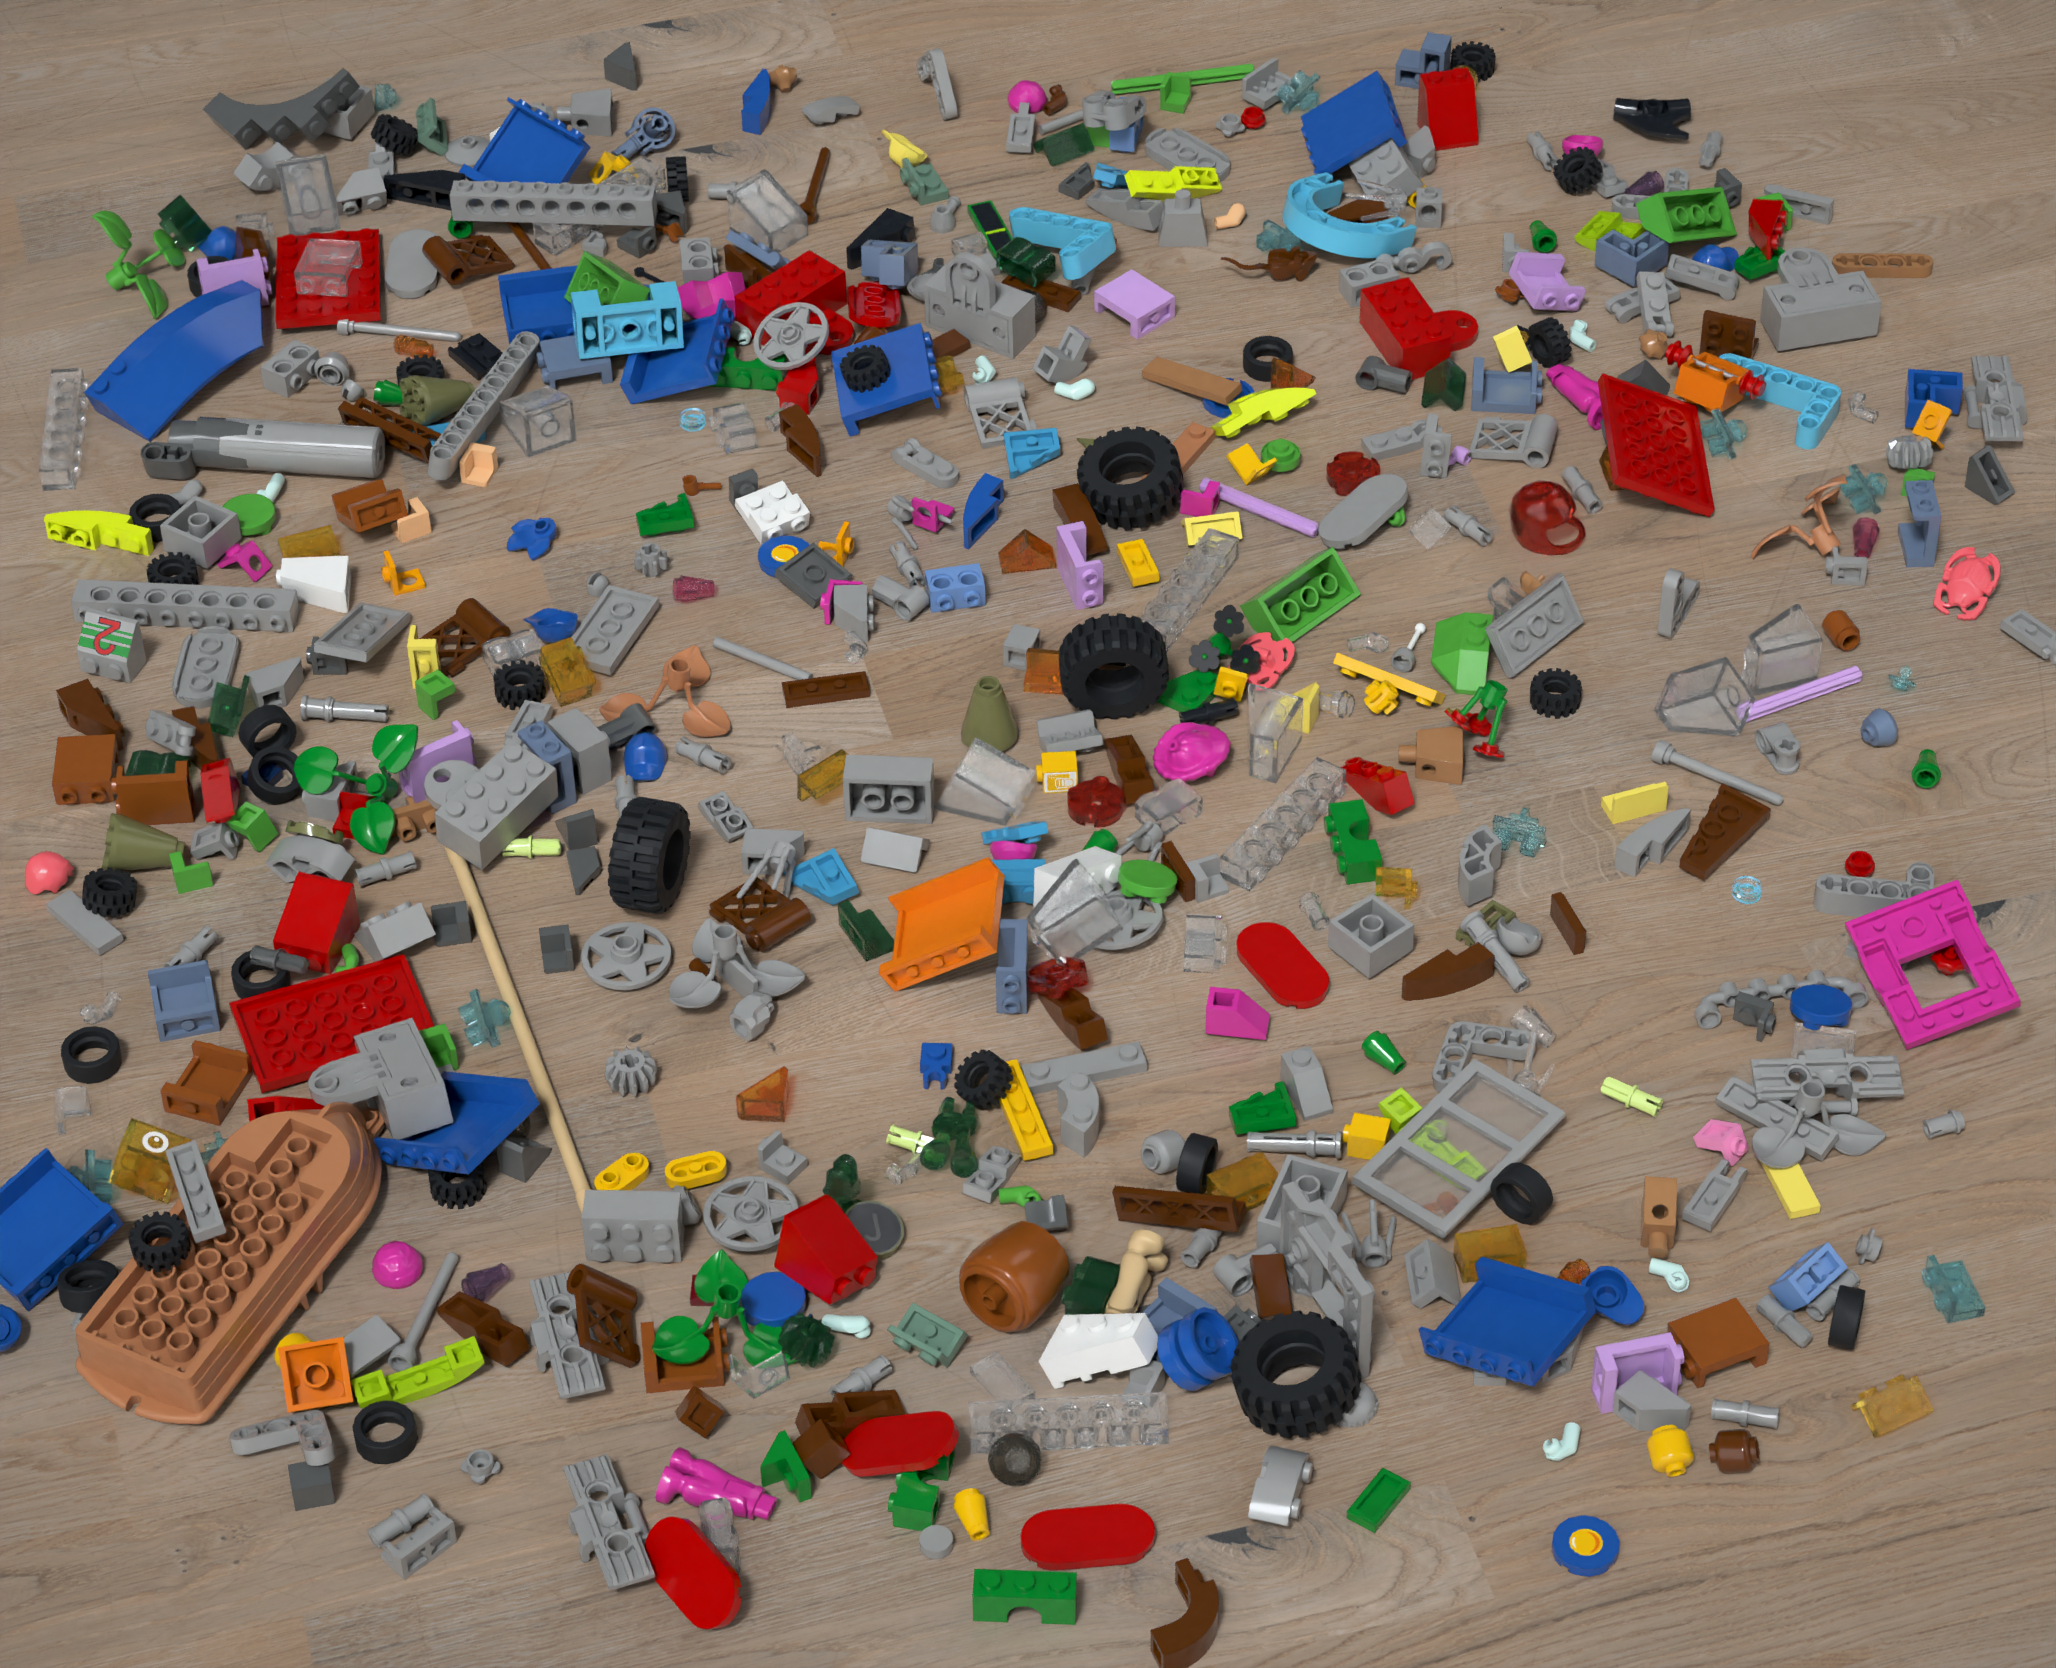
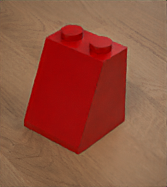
M1455 68L1453 70L1431 71L1419 74L1417 124L1419 129L1425 125L1430 128L1435 151L1478 145L1475 83L1468 68Z
M299 871L273 939L274 950L282 948L286 950V953L305 957L309 960V970L332 974L342 957V947L345 944H350L355 936L354 933L360 927L354 884Z
M825 1194L784 1215L774 1267L831 1305L873 1283L876 1276L875 1269L878 1256L833 1197Z

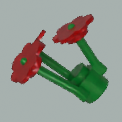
M1489 679L1484 687L1479 686L1475 695L1462 710L1456 708L1453 711L1447 708L1444 712L1457 725L1468 732L1470 731L1473 734L1479 733L1482 736H1489L1490 734L1488 742H1482V746L1475 745L1473 747L1474 751L1488 756L1503 758L1504 752L1498 750L1499 746L1494 743L1503 709L1508 702L1504 698L1508 689L1494 680ZM1481 699L1480 703L1483 707L1480 713H1469V710ZM1497 707L1492 725L1488 722L1485 715L1489 709L1495 710Z

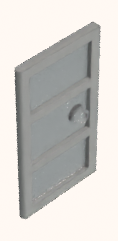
M1474 1058L1353 1176L1352 1184L1440 1238H1445L1491 1192L1492 1180L1510 1163L1521 1162L1565 1117V1112Z

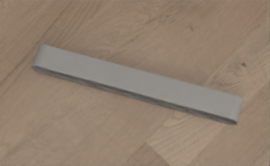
M520 332L516 335L431 447L427 470L430 477L436 480H446L451 477L459 466V461L470 443L478 441L536 363V352H538L539 337L536 334Z

